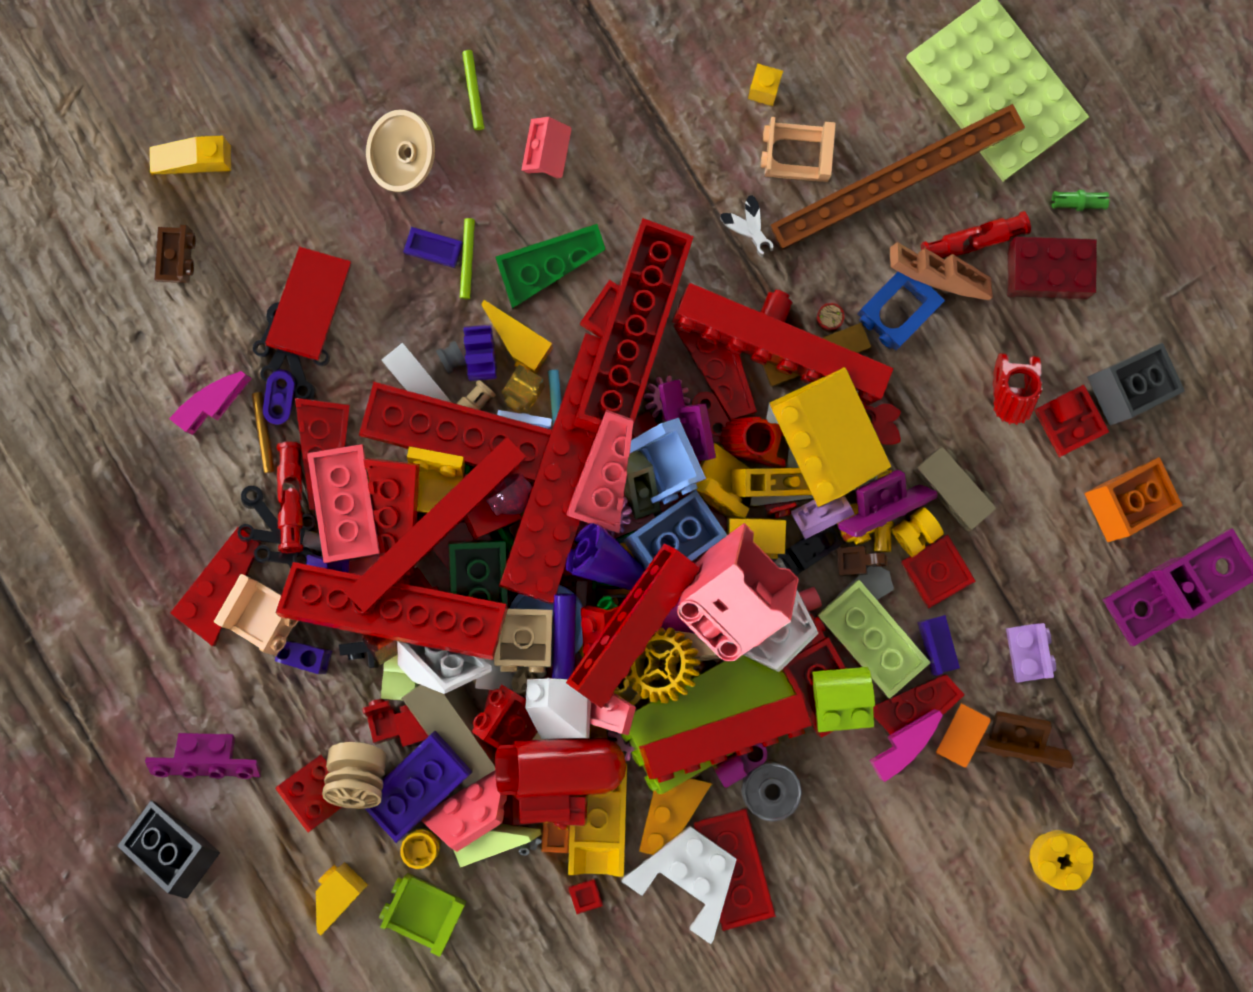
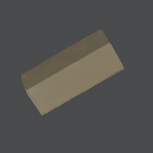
M419 684L402 697V700L426 734L430 736L436 731L472 770V773L461 782L465 788L495 770L497 748L471 732L474 728L473 721L479 712L461 686L443 694Z

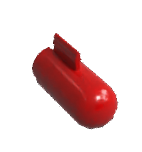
M607 738L514 741L513 745H500L496 750L497 791L501 795H515L516 800H519L520 823L570 821L569 796L597 795L613 792L623 781L627 764L620 746Z

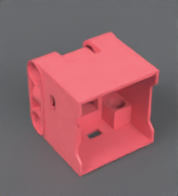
M745 523L692 561L700 567V570L697 572L698 575L695 576L692 584L683 591L677 609L680 619L717 656L725 661L737 660L740 656L753 647H757L766 638L791 622L799 580L790 569L779 568L753 541L754 532Z

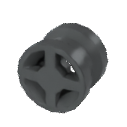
M455 340L450 342L449 347L436 350L448 374L454 372V368L466 365V360Z

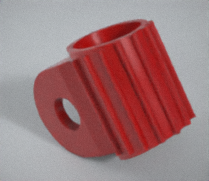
M1004 353L998 354L993 375V395L995 398L993 411L997 414L996 417L1002 419V422H1008L1009 425L1011 423L1018 425V423L1022 422L1024 424L1027 419H1030L1043 390L1040 380L1041 361L1038 356L1030 357L1027 365L1009 363V355ZM1024 374V388L1009 387L1008 382L1012 375Z
M761 417L731 419V422H726V426L722 428V435H720L722 438L720 444L723 445L725 451L735 456V458H743L755 464L772 468H785L786 459L777 457L781 437H785L779 424L769 423L767 419H761ZM761 434L771 436L767 449L757 451Z

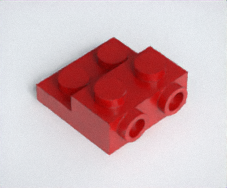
M501 684L499 689L493 690L489 695V705L485 711L475 717L473 721L474 728L471 732L495 748H498L500 745H513L514 741L533 740L538 731L525 708L526 699Z

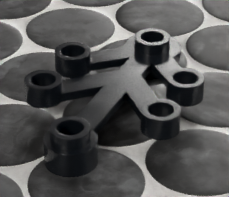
M279 302L272 304L268 308L266 318L269 325L261 340L253 344V352L259 357H267L270 354L271 348L266 346L265 342ZM264 344L266 346L265 352L258 353V346ZM277 349L269 365L262 368L260 372L261 378L267 382L268 379L265 377V373L268 370H273L274 372L279 370L287 356L292 375L296 381L294 398L314 400L316 389L311 383L306 381L299 356ZM322 350V353L326 355L323 362L312 359L318 366H326L330 361V356L325 350ZM302 387H307L308 389L305 396L299 395V389Z
M257 486L245 487L241 492L242 504L248 509H255L271 531L258 530L249 524H243L238 528V538L243 542L254 540L281 544V530L278 529V520L263 502L261 489ZM255 492L257 498L250 500L247 498V494ZM311 514L303 515V520L310 519L312 525L310 527L303 525L300 534V544L303 542L305 531H312L315 527L316 520ZM243 529H249L251 531V535L249 537H243L241 535V531ZM261 545L255 549L254 558L259 563L275 562L288 564L291 569L293 562L298 563L296 561L298 556H305L307 559V555L314 553L308 547H303L301 552L282 553L270 551L267 546ZM261 550L268 553V556L264 559L257 556V553Z

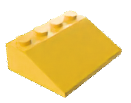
M845 367L769 403L818 507L844 496L891 467Z

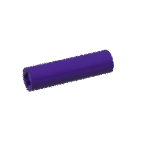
M557 593L554 595L553 679L568 680L575 670L576 594Z

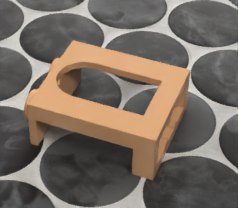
M771 117L769 126L764 125L763 142H767V152L762 151L761 168H765V177L828 182L832 172L836 123L825 122L823 127L775 123V117ZM783 139L820 142L819 167L778 163L772 156L774 143Z

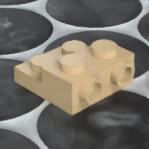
M507 610L494 656V665L501 667L500 672H517V667H529V673H545V668H551L553 610Z

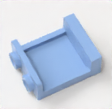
M679 418L661 423L631 440L630 453L640 450L653 465L656 487L659 494L650 498L652 503L661 500L664 505L679 498L677 493L682 492V495L698 489L696 483L706 479Z

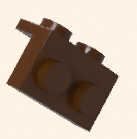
M180 225V228L158 227L155 281L189 283L190 276L194 274V261L191 259V251L195 249L196 236L187 225Z

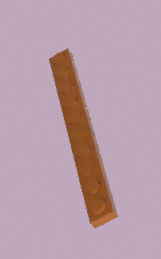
M1011 104L771 224L770 227L781 249L784 250L1023 131L1025 126L1014 105Z

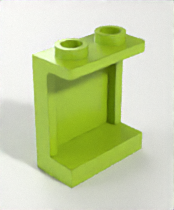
M407 873L403 879L398 877L391 893L395 894L391 904H385L379 916L383 920L380 928L384 930L389 928L431 948L430 953L440 957L467 901L410 873Z

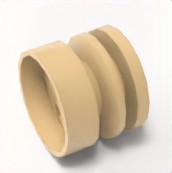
M345 742L333 745L328 752L326 767L330 773L324 779L323 798L331 804L345 808L364 809L378 806L382 800L383 780L380 778L385 775L386 753L376 746L365 743Z

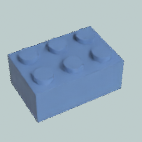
M695 490L626 537L623 541L645 571L664 543L677 549L693 561L725 538L727 534L697 490Z

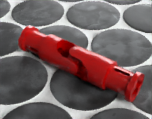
M1022 211L1018 216L1009 219H996L980 226L944 235L942 239L934 242H922L921 251L926 248L941 258L949 257L952 254L957 257L986 246L1009 241L1010 237L1019 234L1028 235L1031 233V223L1027 213ZM968 239L970 244L963 245L964 241Z
M283 442L277 444V451H279L280 465L277 466L278 501L281 504L278 513V529L281 530V544L278 545V551L282 553H296L303 551V545L300 544V529L303 528V513L300 505L302 500V467L299 465L301 444L297 442ZM283 483L292 484L295 488L283 490Z

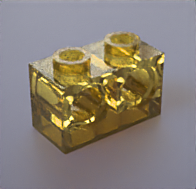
M519 364L502 391L506 406L517 413H521L523 410L528 414L545 388L543 378Z

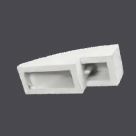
M403 343L382 359L383 363L407 391L451 402Z

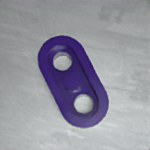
M277 370L267 380L263 415L272 424L286 422L292 412L296 381L289 371ZM278 379H284L287 386H279ZM274 405H280L283 412H275Z

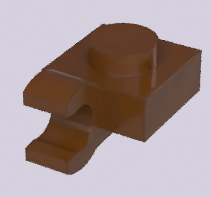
M865 546L837 548L839 576L841 577L868 575V566H887V556L885 553L866 554Z

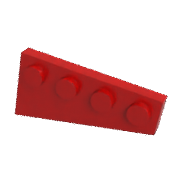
M239 527L236 528L170 612L211 646L216 645L222 629L221 626L214 623V620L240 574L248 575L255 559L254 551L258 546H261L259 541H241L237 533ZM245 530L241 531L243 537L250 536Z

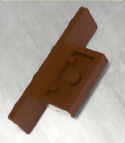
M996 711L990 733H984L975 751L991 752L1000 757L1020 758L1029 763H1045L1054 768L1065 767L1072 769L1074 764L1069 750L1046 746L1052 729L1050 721Z

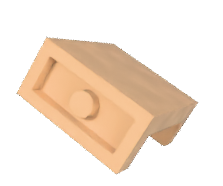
M240 574L214 623L232 630L258 646L262 652L277 656L279 651L284 648L286 638L298 621L278 617L275 613L281 594L254 578Z

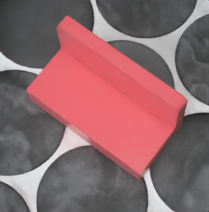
M551 117L531 119L521 170L529 174L544 172L555 178H562L571 127Z

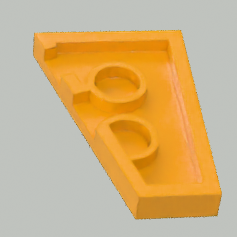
M690 778L664 794H658L656 790L653 791L639 852L654 855L664 845L684 830L712 783Z

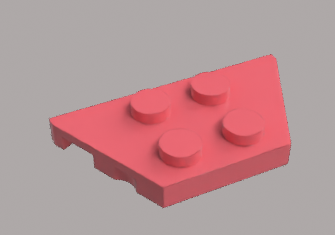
M495 770L436 806L421 820L456 852L503 822L504 804L507 800V795H501L497 791Z

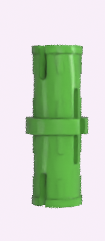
M1078 190L1077 192L1054 191L1052 202L1055 201V203H1052V208H1075L1076 211H1083L1084 209L1106 210L1109 206V199H1106L1109 198V193L1085 192V190Z

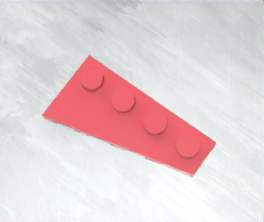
M552 666L547 669L548 674L545 678L553 679ZM613 693L612 698L605 703L602 709L591 702L590 724L629 735L636 707Z

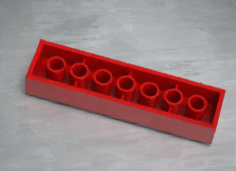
M642 218L573 426L598 433L606 410L631 418L635 422L694 236Z
M689 283L683 292L672 319V323L677 324L676 328L689 334L692 331L702 335L701 339L706 342L716 344L718 341L727 345L726 349L735 354L744 352L751 355V360L762 365H766L768 362L777 366L776 370L783 374L791 375L792 372L801 376V381L807 384L845 367L863 406L882 399L894 369L692 283Z

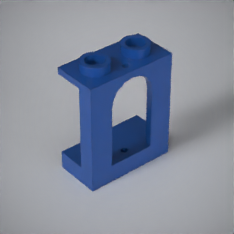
M897 272L858 312V315L861 317L859 320L868 330L873 329L880 335L879 340L888 349L893 348L896 351L945 300L929 285ZM904 286L922 305L903 325L894 329L888 328L880 321V310Z

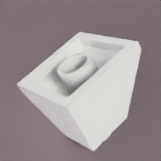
M546 678L527 680L525 708L541 739L589 738L591 701L566 684V679Z

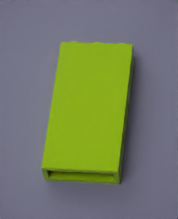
M742 655L735 661L724 660L720 664H716L700 673L699 676L690 679L694 681L695 686H685L688 691L687 695H682L678 692V701H673L669 697L667 704L661 703L659 699L657 703L649 702L636 709L629 735L621 733L620 735L625 742H630L634 749L631 752L634 761L639 767L643 766L646 771L639 746L795 695L782 670L777 672ZM709 760L700 763L701 769L685 774L684 769L674 772L675 778L660 783L657 778L649 779L647 774L645 781L652 792L656 790L658 794H664L712 765Z

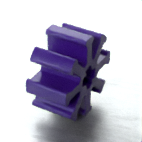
M491 325L464 327L463 337L468 379L470 381L497 379L495 342L493 341Z

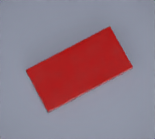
M299 246L265 342L266 346L319 361L351 268V261Z
M747 808L693 822L695 830L737 859L719 919L722 931L776 917Z

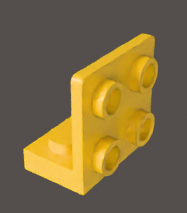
M714 444L716 458L701 462L700 466L706 479L696 483L698 487L696 490L704 502L724 516L745 518L749 508L741 503L742 499L732 494L731 469L750 468L719 445Z
M409 447L407 453L408 463L420 464L417 512L427 514L464 478L466 470L464 457Z

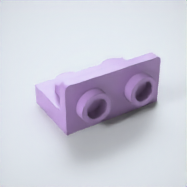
M842 496L820 507L817 506L815 500H812L791 511V514L802 535L807 539L854 515V512L846 497Z
M1037 623L1006 628L1015 682L1054 678L1053 672L1056 671V662L1054 656L1050 655L1048 644H1051V634L1049 629L1045 628V624Z

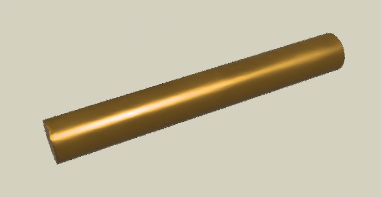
M256 392L252 393L264 474L273 473L275 468L268 425L263 415V393Z

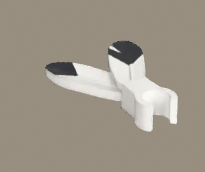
M750 195L745 202L746 220L732 213H722L720 218L729 229L752 238L751 240L757 248L758 255L763 257L764 252L760 247L768 245L770 251H773V243L766 239L760 231L759 204L756 198Z

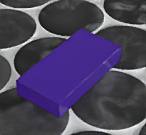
M411 227L403 252L406 255L456 269L463 242Z

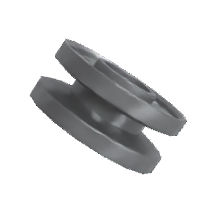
M772 761L764 762L761 766L749 772L748 776L743 779L741 789L743 801L748 809L762 820L772 822L784 820L792 815L799 806L802 795L801 784L794 771L781 763ZM769 784H776L778 787V794L774 798H767L765 796V788Z

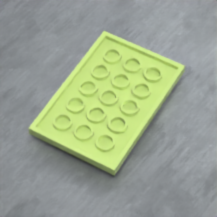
M981 0L910 52L906 57L961 129L1011 104L1014 105L1025 129L980 152L1002 182L1089 118L1084 109L998 0Z

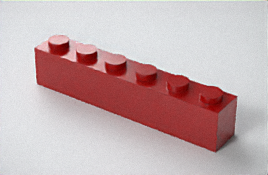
M664 543L566 681V684L602 709L605 703L612 698L614 690L621 680L628 675L635 660L645 651L647 643L654 633L661 628L664 619L671 609L678 604L683 591L692 584L700 567L680 551Z
M800 693L639 746L649 779L657 778L660 783L675 778L674 772L684 769L685 774L701 769L700 763L710 760L711 765L726 761V755L736 752L737 756L754 751L753 745L762 743L763 747L779 743L778 737L786 734H788L789 738L805 734L804 728L812 726L802 694Z

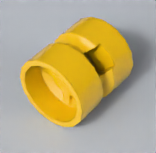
M923 506L910 515V521L903 520L891 529L898 543L911 557L925 549L926 542L933 543L944 535L938 521Z
M418 828L412 831L404 839L400 848L403 862L408 867L414 869H423L429 866L439 854L441 848L440 840L432 830L427 828Z

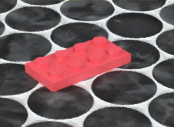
M360 444L307 453L323 562L332 563L379 555L380 549L376 522L373 516V501L368 488V470L365 469L363 459H366L364 445Z

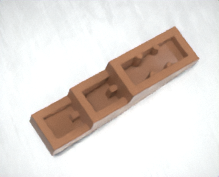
M899 242L890 247L891 268L914 280L962 296L984 300L993 298L991 277L953 254L944 260L926 248L917 254Z

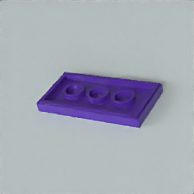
M434 731L383 779L381 803L378 806L364 809L397 843L472 773V770L440 735Z

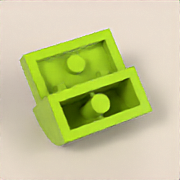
M868 667L812 672L818 732L874 727L873 706H875L872 677Z

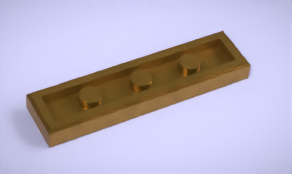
M862 323L823 337L825 340L856 353L871 348ZM768 362L766 365H762L771 387L800 376L793 372L791 375L783 374L776 370L777 366Z

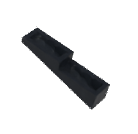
M835 524L807 539H801L787 548L785 554H778V558L783 561L787 569L798 575L845 544L846 541L843 540L838 526Z

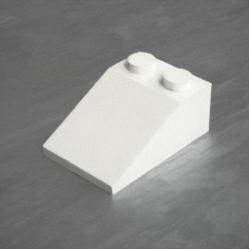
M397 641L398 666L413 682L443 694L492 671V667L483 658Z

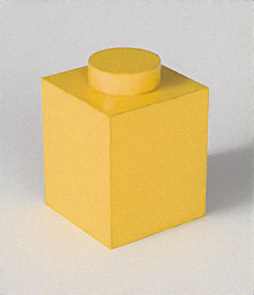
M757 63L748 99L773 106L783 71Z

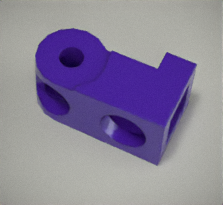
M286 640L284 648L275 656L274 661L315 674H326L332 650Z

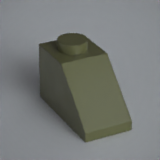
M640 450L629 454L627 478L624 488V495L636 520L661 510L659 502L652 503L650 499L658 495L653 465Z

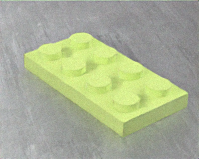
M858 579L817 614L861 667L869 668L872 680L889 699L931 663Z

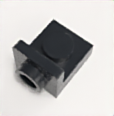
M376 640L339 644L340 656L348 655V660L365 658L364 653L367 652L369 668H378V662L382 661L381 646H376Z

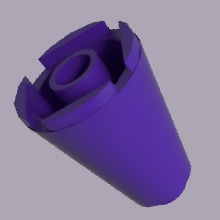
M590 523L578 533L574 539L578 544L574 550H570L565 562L566 570L575 576L627 590H632L644 573L643 566L602 526Z

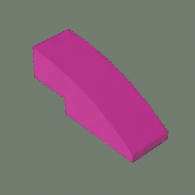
M242 371L223 377L195 393L169 419L182 430L193 435L208 416L219 420L252 378Z
M932 710L888 736L892 747L869 760L880 780L886 782L895 776L921 752L934 734L943 716L939 710Z

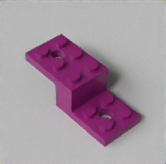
M1231 528L1186 555L1167 560L1102 600L1129 645L1134 647L1177 620L1191 619L1252 583L1253 560L1234 529ZM1219 559H1224L1228 563V570L1225 574H1220L1216 570V562ZM1139 601L1144 602L1147 606V613L1143 617L1135 613V605Z

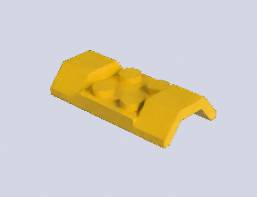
M627 766L623 781L613 792L588 795L586 825H570L568 875L608 874L624 877Z

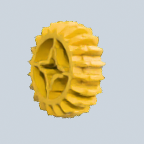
M661 627L647 643L645 651L635 660L630 668L632 674L627 677V680L635 682L632 689L636 692L641 691L640 697L644 699L649 697L650 702L657 703L660 699L661 703L667 704L669 697L673 701L679 700L678 692L682 695H687L686 685L695 686L694 681L690 679L692 675H700L698 671L693 670V666L700 665V660L692 659V657L697 655L698 650L690 648L693 641L688 638L684 640V633L679 631L675 634V629L670 627L665 632L664 628ZM663 643H672L675 646L671 651L667 650L664 653L654 648ZM646 657H648L649 664L648 667L644 670ZM659 659L666 661L664 664L666 665L665 671L659 669V667H662L659 665L661 662ZM681 660V669L678 674L676 665ZM661 677L671 682V684L661 688H655L650 684L653 680H658Z

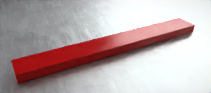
M506 437L344 593L366 613L526 459V455Z

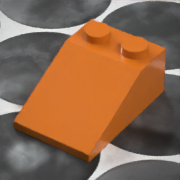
M1160 457L1084 493L1107 542L1131 536L1183 506Z

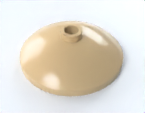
M394 110L383 115L373 126L366 145L367 165L374 180L387 190L406 192L419 186L428 176L434 162L435 143L427 122L418 114L407 110Z

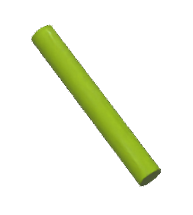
M465 50L462 52L473 127L474 130H483L484 122L473 51Z
M472 218L464 219L460 299L466 300L470 299L475 228V219Z

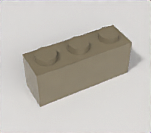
M940 447L913 471L928 488L937 491L938 500L965 531L972 530L997 509L992 504L994 499L986 490L983 489L981 491L976 486L975 477L967 469L962 470L956 463L958 458L950 449L947 448L945 450L943 447Z

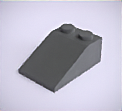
M1163 343L1087 377L1109 426L1133 418L1185 392Z

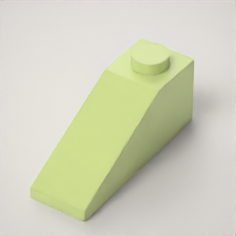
M500 824L458 852L454 850V853L461 868L531 842L542 834L540 829Z

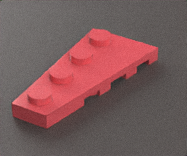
M606 410L567 510V516L587 523L598 524L605 529L620 533L633 419Z

